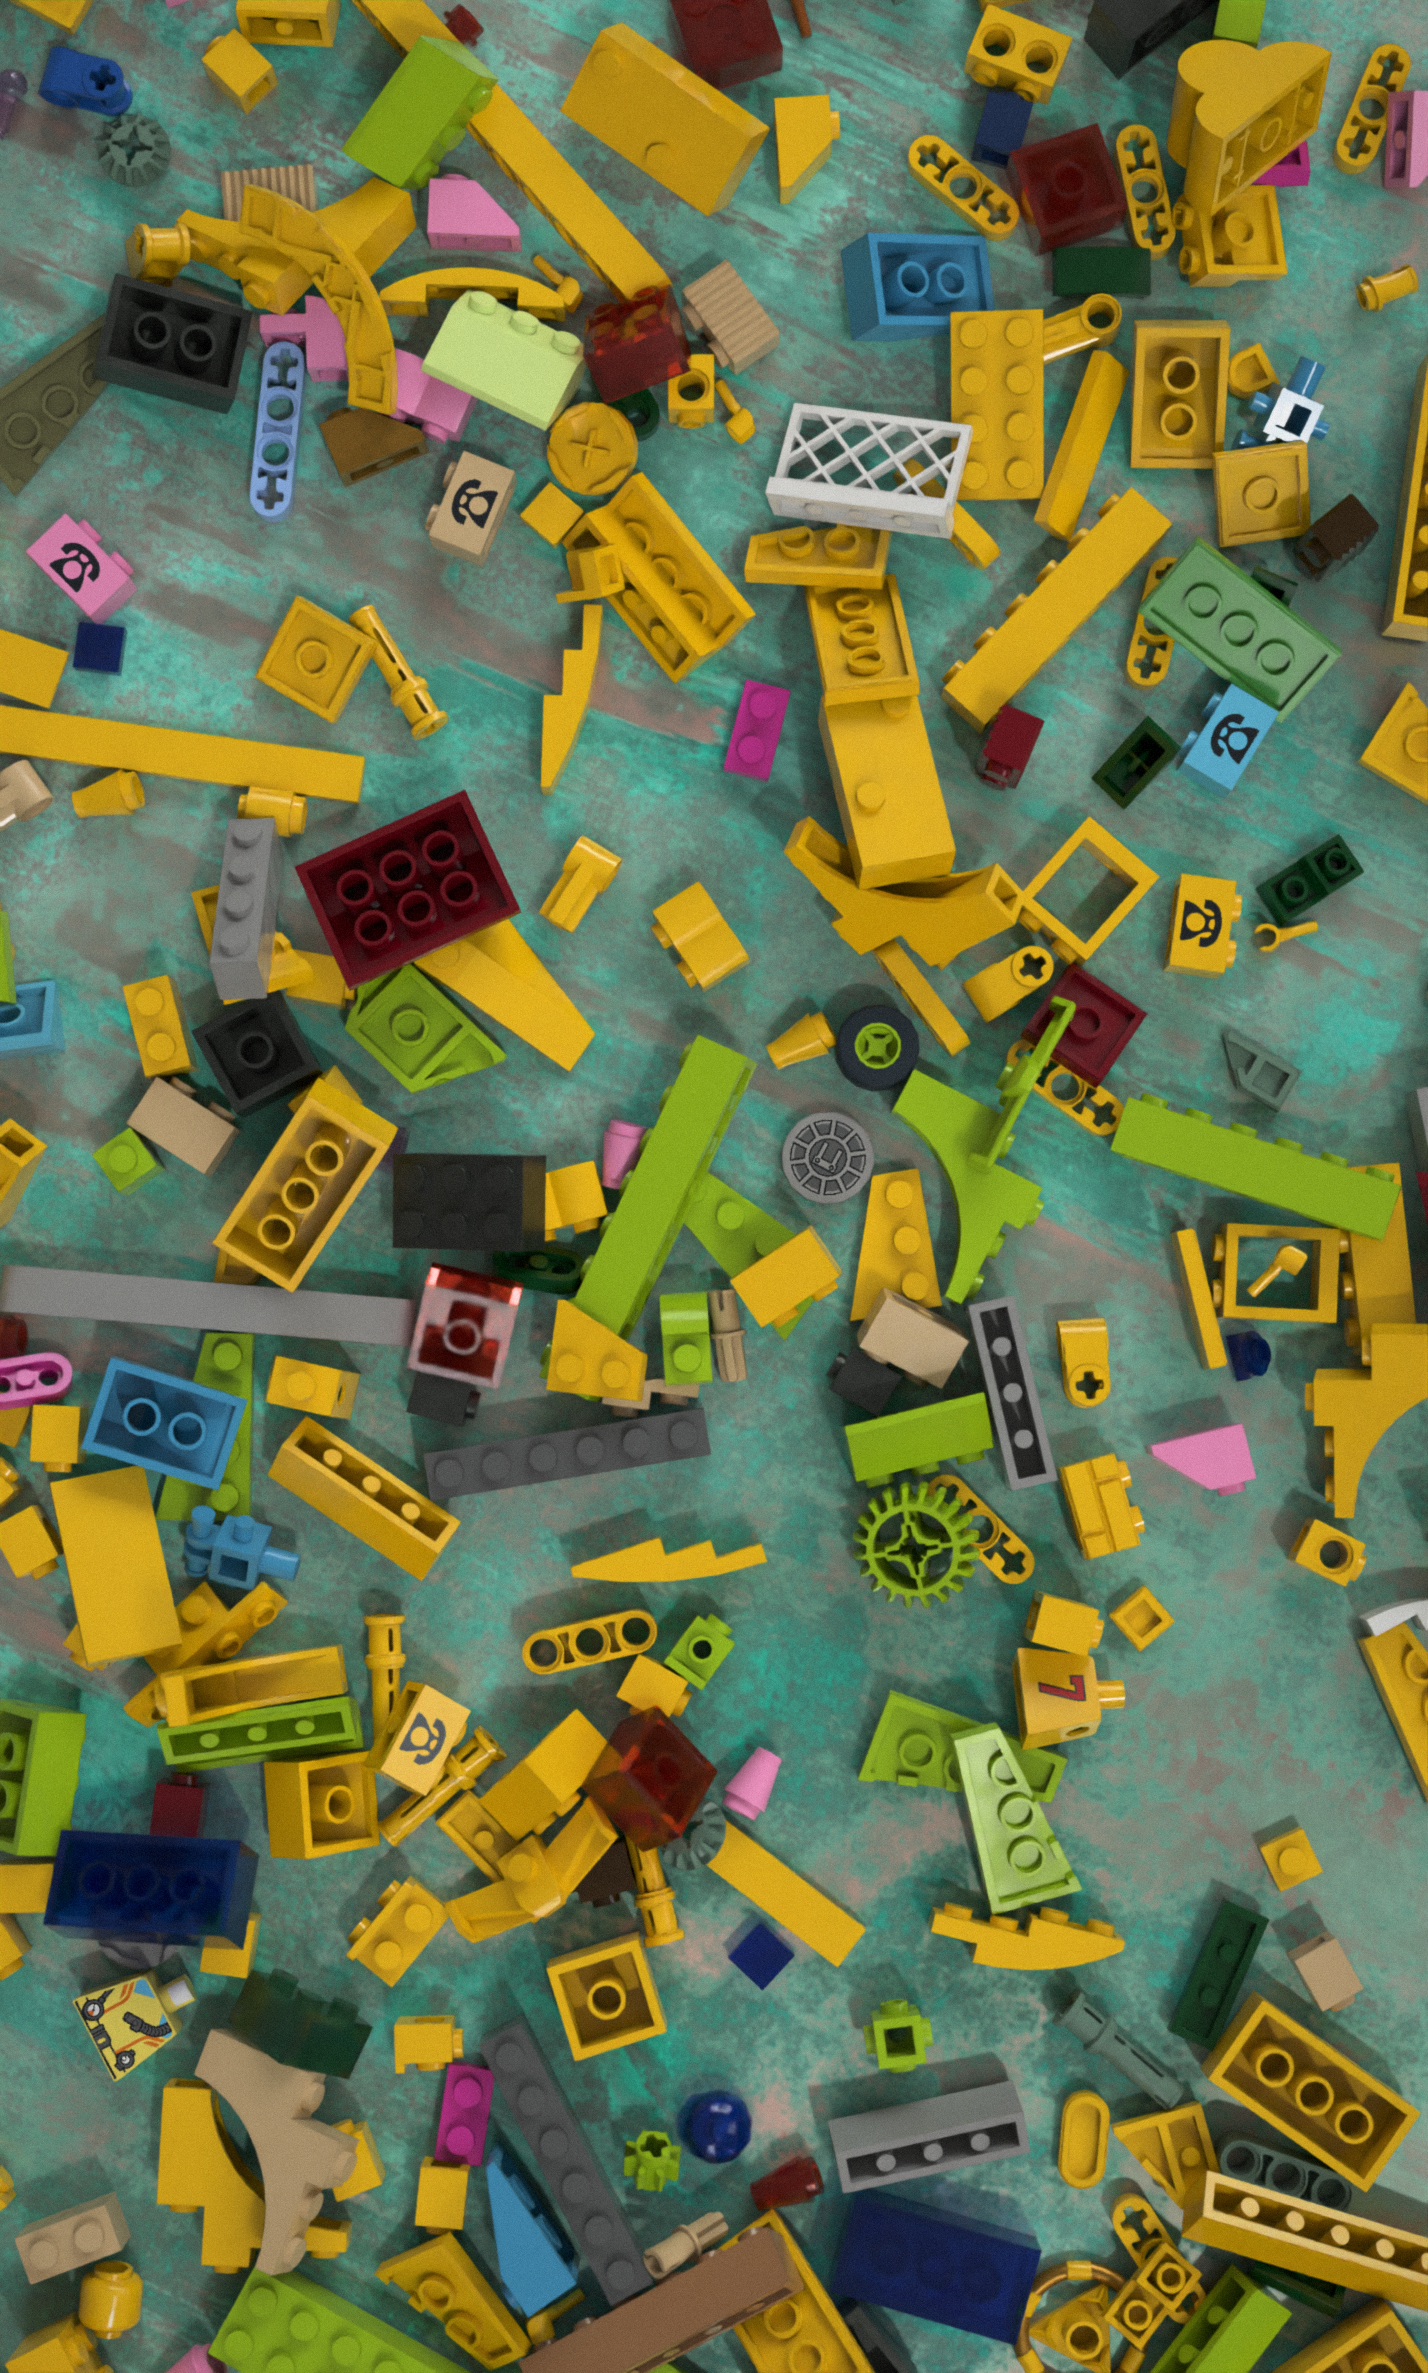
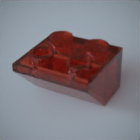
M670 283L659 288L654 285L647 286L637 291L629 300L616 305L613 302L601 304L594 308L588 316H585L583 357L605 404L691 371V350Z

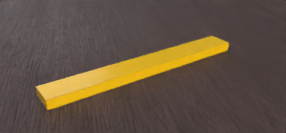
M0 705V754L117 771L123 770L124 772L134 771L138 774L250 789L251 786L296 791L297 796L360 805L366 758L363 756Z

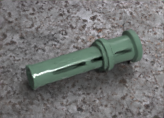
M1081 1990L1074 1991L1065 1999L1053 2017L1054 2025L1058 2028L1064 2026L1084 2043L1083 2049L1087 2053L1093 2055L1100 2054L1103 2058L1107 2059L1137 2087L1153 2098L1165 2111L1169 2110V2107L1172 2108L1178 2102L1185 2087L1168 2075L1138 2047L1128 2041L1118 2031V2025L1114 2018L1111 2016L1104 2017L1085 2001V1994Z

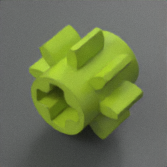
M642 2130V2134L637 2138L636 2142L626 2141L623 2176L633 2175V2180L638 2190L642 2188L648 2191L657 2190L661 2192L668 2179L671 2181L678 2180L681 2146H671L666 2132Z

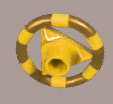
M1090 2260L1062 2262L1038 2274L1023 2290L1015 2306L1012 2318V2343L1016 2358L1024 2372L1049 2373L1044 2369L1043 2364L1031 2347L1030 2335V2337L1095 2373H1111L1109 2323L1100 2315L1109 2305L1108 2287L1118 2293L1128 2279L1115 2269ZM1092 2279L1099 2281L1029 2326L1030 2318L1042 2295L1054 2285L1065 2280ZM1150 2338L1141 2350L1131 2343L1119 2367L1113 2373H1138L1147 2355Z

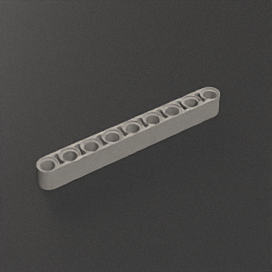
M2 1265L0 1312L412 1347L416 1300L296 1289L291 1293L284 1288Z

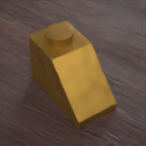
M360 407L352 410V408L339 409L331 413L326 418V422L319 424L345 488L429 453L421 430Z

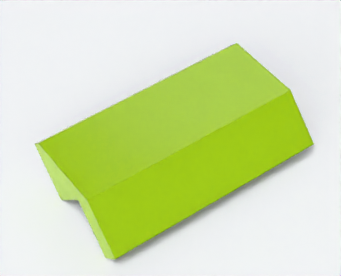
M349 1696L235 1712L201 1720L190 1725L170 1728L168 1722L157 1723V1733L166 1765L176 1764L177 1772L184 1773L365 1747V1733L357 1699Z

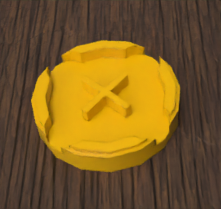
M582 402L567 408L554 421L550 431L552 433L550 441L547 444V459L552 473L564 487L581 495L602 496L617 490L630 478L637 462L638 440L633 425L621 411L604 403Z

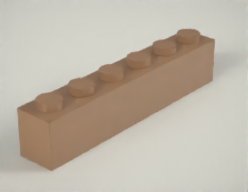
M754 2227L739 2235L737 2238L738 2243L724 2251L722 2249H715L706 2252L697 2258V2265L683 2273L680 2271L671 2272L663 2278L656 2280V2288L641 2296L640 2294H632L613 2305L614 2310L600 2318L592 2316L579 2321L572 2327L573 2333L562 2339L552 2338L540 2342L531 2349L532 2355L518 2363L522 2373H650L804 2290L805 2287L783 2235L768 2227Z

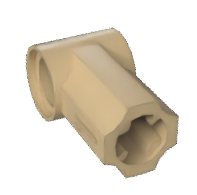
M28 760L18 761L0 772V833L18 820L24 822L36 817L54 801V797Z

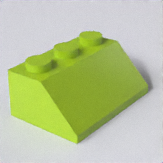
M421 35L341 150L348 157L398 188L420 190L429 185L430 179H435L439 172L438 164L447 151L456 148L466 134L464 128L472 116L481 112L489 104L493 96L491 90L499 78L462 43Z
M976 1392L841 1426L854 1480L856 1482L865 1480L867 1488L894 1482L893 1472L909 1468L911 1469L912 1477L940 1470L938 1461L956 1457L958 1465L985 1459L983 1450L994 1447L984 1392Z
M0 1698V1850L16 1856H65L67 1841L72 1830L71 1815L74 1795L79 1784L78 1769L82 1745L86 1738L85 1723L87 1714L61 1706Z

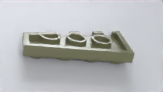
M105 313L0 388V478L15 498L110 385L108 382L91 378Z

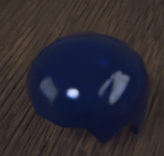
M715 2089L701 2094H693L686 2100L677 2115V2135L685 2150L709 2164H722L738 2158L752 2139L753 2117L745 2102L729 2091Z

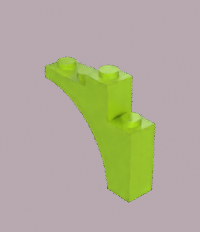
M914 1069L890 1115L898 1118L912 1129L927 1145L937 1159L949 1184L956 1211L957 1247L950 1279L942 1298L959 1306L963 1303L965 1297L971 1301L976 1297L985 1279V1276L978 1272L986 1256L995 1259L1007 1236L1000 1232L1002 1225L1016 1232L1020 1231L1024 1224L1031 1227L1034 1225L1045 1203L1038 1199L1043 1188L994 1163L989 1175H984L967 1166L966 1160L970 1152L981 1154L1000 1113ZM1010 1132L998 1155L1000 1159L1004 1160L1016 1137L1015 1134Z

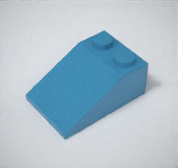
M866 233L840 250L852 341H899L951 334L950 312L995 311L985 236Z
M113 1355L110 1358L81 1448L218 1490L247 1399Z
M499 2140L491 2147L486 2164V2174L500 2276L503 2280L500 2288L509 2304L514 2309L521 2306L529 2318L577 2284L580 2257Z

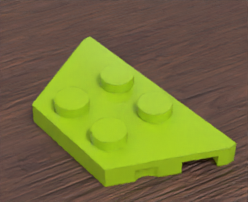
M412 964L405 965L357 988L356 1000L350 1010L345 1030L413 1095L504 1063L508 1058L497 1045Z

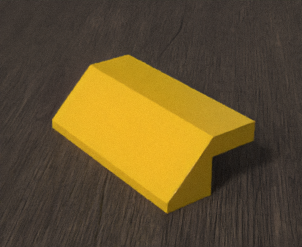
M643 472L631 476L606 506L586 513L561 542L568 551L617 543L625 590L605 596V598L674 684L680 682L729 644L756 615Z

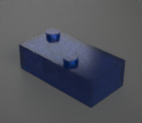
M61 1830L43 1925L64 1938L243 1950L259 1854L241 1840Z
M867 2188L851 2192L828 2275L831 2292L1016 2346L1042 2251L1035 2236Z

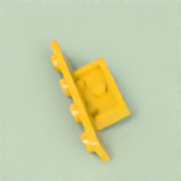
M206 1581L201 1583L175 1607L183 1643L182 1647L143 1656L157 1676L123 1706L126 1714L147 1728L164 1719L165 1717H161L160 1712L157 1710L154 1694L155 1683L161 1682V1673L169 1670L223 1663L227 1658L237 1654L242 1645L261 1627L270 1624L276 1618L278 1612L287 1605L288 1601L271 1585L263 1581L230 1610L212 1585Z

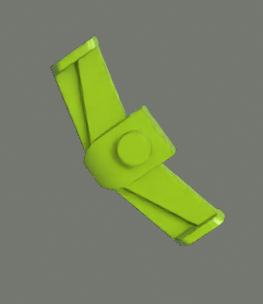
M1054 995L1049 1009L1056 1014L1031 1057L1022 1053L1016 1066L1009 1062L1006 1064L995 1086L1002 1090L998 1104L1004 1108L981 1154L970 1152L966 1160L967 1166L984 1175L991 1173L993 1165L1037 1078L1069 1022L1073 1019L1076 1004L1073 1001Z

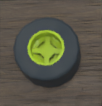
M885 1005L865 1006L853 1012L841 1025L835 1045L836 1063L843 1076L856 1087L868 1091L889 1090L902 1083L914 1069L920 1051L918 1033L911 1020L898 1009Z

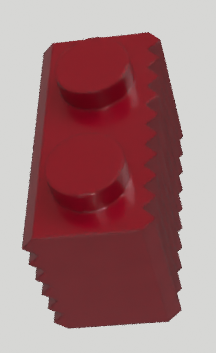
M1009 705L1000 706L974 768L976 774L981 776L979 781L999 791H1005L1006 787L1016 789L1045 721Z

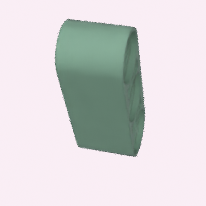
M1237 2130L1224 2132L1214 2143L1213 2149L1218 2166L1227 2177L1341 2212L1347 2211L1353 2202L1354 2191L1349 2180L1316 2157ZM1246 2147L1249 2150L1248 2158L1244 2164L1237 2167L1227 2165V2156L1232 2149ZM1281 2163L1293 2164V2174L1287 2181L1279 2183L1272 2180V2173L1276 2166ZM1330 2178L1338 2180V2190L1332 2197L1326 2199L1318 2197V2187L1324 2180Z

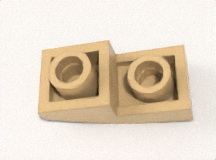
M665 1378L645 1380L642 1402L603 1397L602 1404L612 1405L611 1415L639 1418L640 1409L650 1410L652 1392L661 1393L660 1403L688 1406L689 1397L698 1398L700 1384L666 1387Z

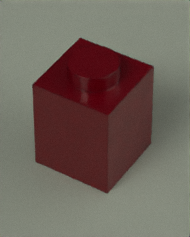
M177 1771L171 1772L170 1778H163L158 1781L155 1789L149 1840L197 1846L204 1836L210 1783L198 1782V1774Z

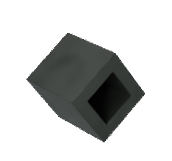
M851 1348L847 1356L839 1351L825 1375L833 1380L828 1388L829 1390L875 1417H879L902 1377L855 1348Z
M418 1367L406 1412L464 1427L466 1418L475 1419L481 1393L474 1391L476 1381Z

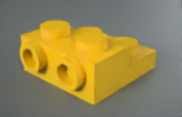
M1249 185L1211 217L1196 210L1187 201L1184 193L1177 198V202L1172 210V223L1175 229L1182 230L1184 246L1179 253L1178 263L1180 271L1183 274H1188L1190 287H1231L1239 280H1280L1288 274L1274 185Z

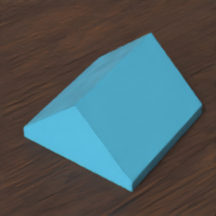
M56 980L15 985L17 1004L0 1002V1060L65 1052Z

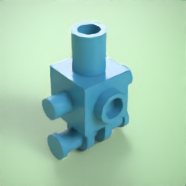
M1300 356L1286 388L1272 382L1267 395L1254 391L1249 398L1247 408L1258 412L1253 426L1262 430L1261 435L1257 439L1241 429L1235 436L1231 449L1237 450L1272 445L1276 437L1279 438L1277 444L1304 440L1307 443L1310 436L1323 440L1328 432L1329 423L1319 419L1324 405L1312 400V396L1326 366Z
M197 1506L192 1510L191 1519L193 1523L187 1526L184 1544V1555L188 1558L185 1562L184 1570L189 1576L202 1577L206 1575L209 1565L208 1579L225 1583L234 1590L243 1588L252 1591L256 1587L261 1574L294 1582L299 1570L301 1554L270 1546L272 1526L254 1522L250 1516L242 1515L235 1517L228 1514L222 1526L212 1524L215 1520V1511L212 1508Z

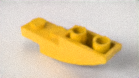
M945 1902L944 1909L932 1906L928 1921V1927L932 1933L972 1942L969 1956L973 1963L998 1968L1047 1970L1078 1966L1123 1951L1125 1940L1121 1935L1114 1933L1115 1925L1091 1918L1087 1919L1086 1925L1068 1921V1913L1048 1907H1041L1040 1914L1028 1911L1024 1929L1017 1928L1019 1921L998 1914H991L990 1921L971 1916L973 1909L950 1902Z

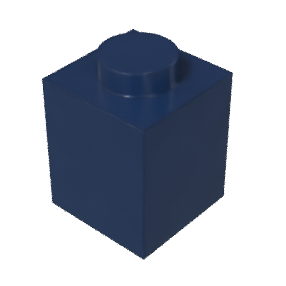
M989 91L971 160L1015 172L1033 103L1025 101L1024 97L1012 91H1001L999 93Z

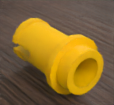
M1406 264L1399 269L1376 278L1370 275L1364 277L1362 283L1356 286V296L1364 311L1372 310L1373 312H1378L1382 310L1383 304L1418 292L1419 283L1412 266L1409 267V264Z

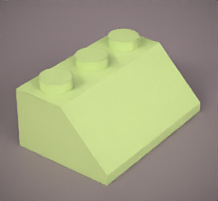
M468 289L452 305L420 371L546 431L577 395L593 348L581 343L575 335L569 332L556 331L539 323L538 319L530 313L514 311L498 303L488 293Z

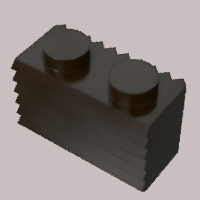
M1349 494L1308 527L1304 535H1302L1303 537H1301L1293 549L1296 556L1294 558L1295 564L1306 578L1310 580L1314 578L1318 583H1325L1328 578H1332L1335 572H1339L1343 566L1346 567L1349 561H1353L1357 555L1363 552L1378 532L1379 524L1355 495Z

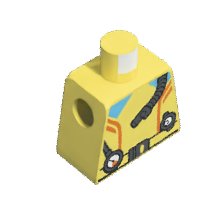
M149 1968L87 1989L80 1993L73 2000V2003L111 2077L116 2082L178 2034L184 2026L177 2010L197 2000V1994L186 1974L163 1985L155 1969Z

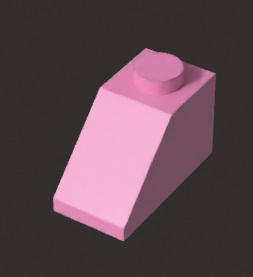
M1428 91L1389 92L1384 188L1418 187L1428 175Z
M446 174L441 179H430L427 234L431 249L522 252L519 226L476 180H469L467 177L459 174Z
M1234 1423L1145 1445L1148 1456L1203 1489H1217L1218 1496L1246 1490L1245 1481L1257 1479L1242 1423Z

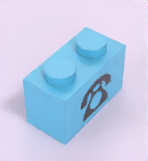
M1232 683L1224 695L1215 691L1201 713V716L1208 719L1202 731L1198 734L1191 730L1181 746L1182 749L1178 755L1183 757L1184 760L1177 771L1225 799L1238 781L1279 712Z

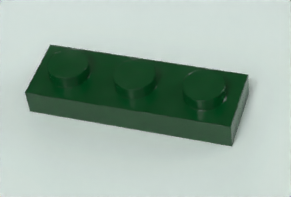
M1223 1897L1167 2026L1169 2032L1208 2050H1214L1268 1925L1269 1919L1266 1916Z

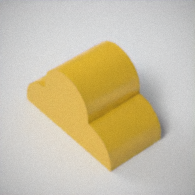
M1209 40L1194 44L1181 54L1177 66L1166 147L1172 159L1186 168L1184 194L1187 201L1196 210L1211 217L1317 131L1332 52L1314 44L1297 41L1271 44L1259 51L1249 45L1236 41Z

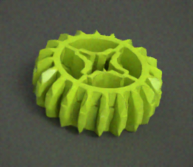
M905 1481L900 1485V1497L891 1487L885 1488L882 1492L884 1502L873 1497L867 1504L871 1513L861 1512L857 1519L859 1524L865 1529L855 1530L852 1537L857 1543L863 1544V1546L856 1548L853 1552L854 1559L868 1560L860 1568V1576L867 1577L874 1574L876 1578L870 1588L876 1592L883 1585L889 1589L886 1595L887 1602L892 1603L897 1594L904 1595L903 1604L905 1608L912 1607L915 1596H919L923 1608H930L933 1594L940 1602L945 1603L950 1598L948 1588L960 1593L965 1586L961 1577L971 1578L975 1572V1568L968 1561L977 1560L980 1556L979 1549L968 1545L978 1541L980 1537L979 1531L974 1529L964 1530L974 1519L972 1513H964L958 1516L956 1512L960 1508L962 1500L957 1497L948 1505L942 1501L946 1496L947 1489L940 1487L935 1496L928 1495L929 1483L924 1481L920 1483L917 1494L913 1493L911 1484ZM902 1512L904 1518L901 1523L902 1534L892 1536L888 1542L880 1543V1532L883 1522L889 1517ZM921 1512L936 1518L945 1529L928 1527L922 1518ZM911 1536L915 1537L917 1544H925L921 1554L917 1553L915 1546H907ZM953 1547V1558L950 1566L940 1574L930 1577V1556L942 1553L944 1548ZM893 1560L904 1563L908 1567L911 1577L897 1571L888 1561Z

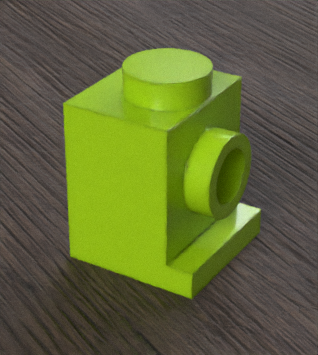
M710 1613L707 1619L697 1614L664 1658V1663L702 1691L734 1647L735 1641L729 1637L733 1629L712 1613ZM700 1640L709 1642L712 1647L710 1655L704 1658L696 1656L693 1651L694 1644Z

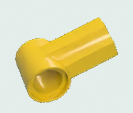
M1095 294L1086 299L1083 305L1045 319L1044 365L1090 347L1101 348L1113 343L1118 336L1122 317L1121 306L1118 301L1108 294ZM1102 313L1107 315L1112 323L1106 328L1099 329L1093 327L1089 323L1088 318L1093 314Z
M582 835L567 856L562 867L564 872L543 903L539 914L555 926L573 935L597 895L603 894L614 879L623 859Z

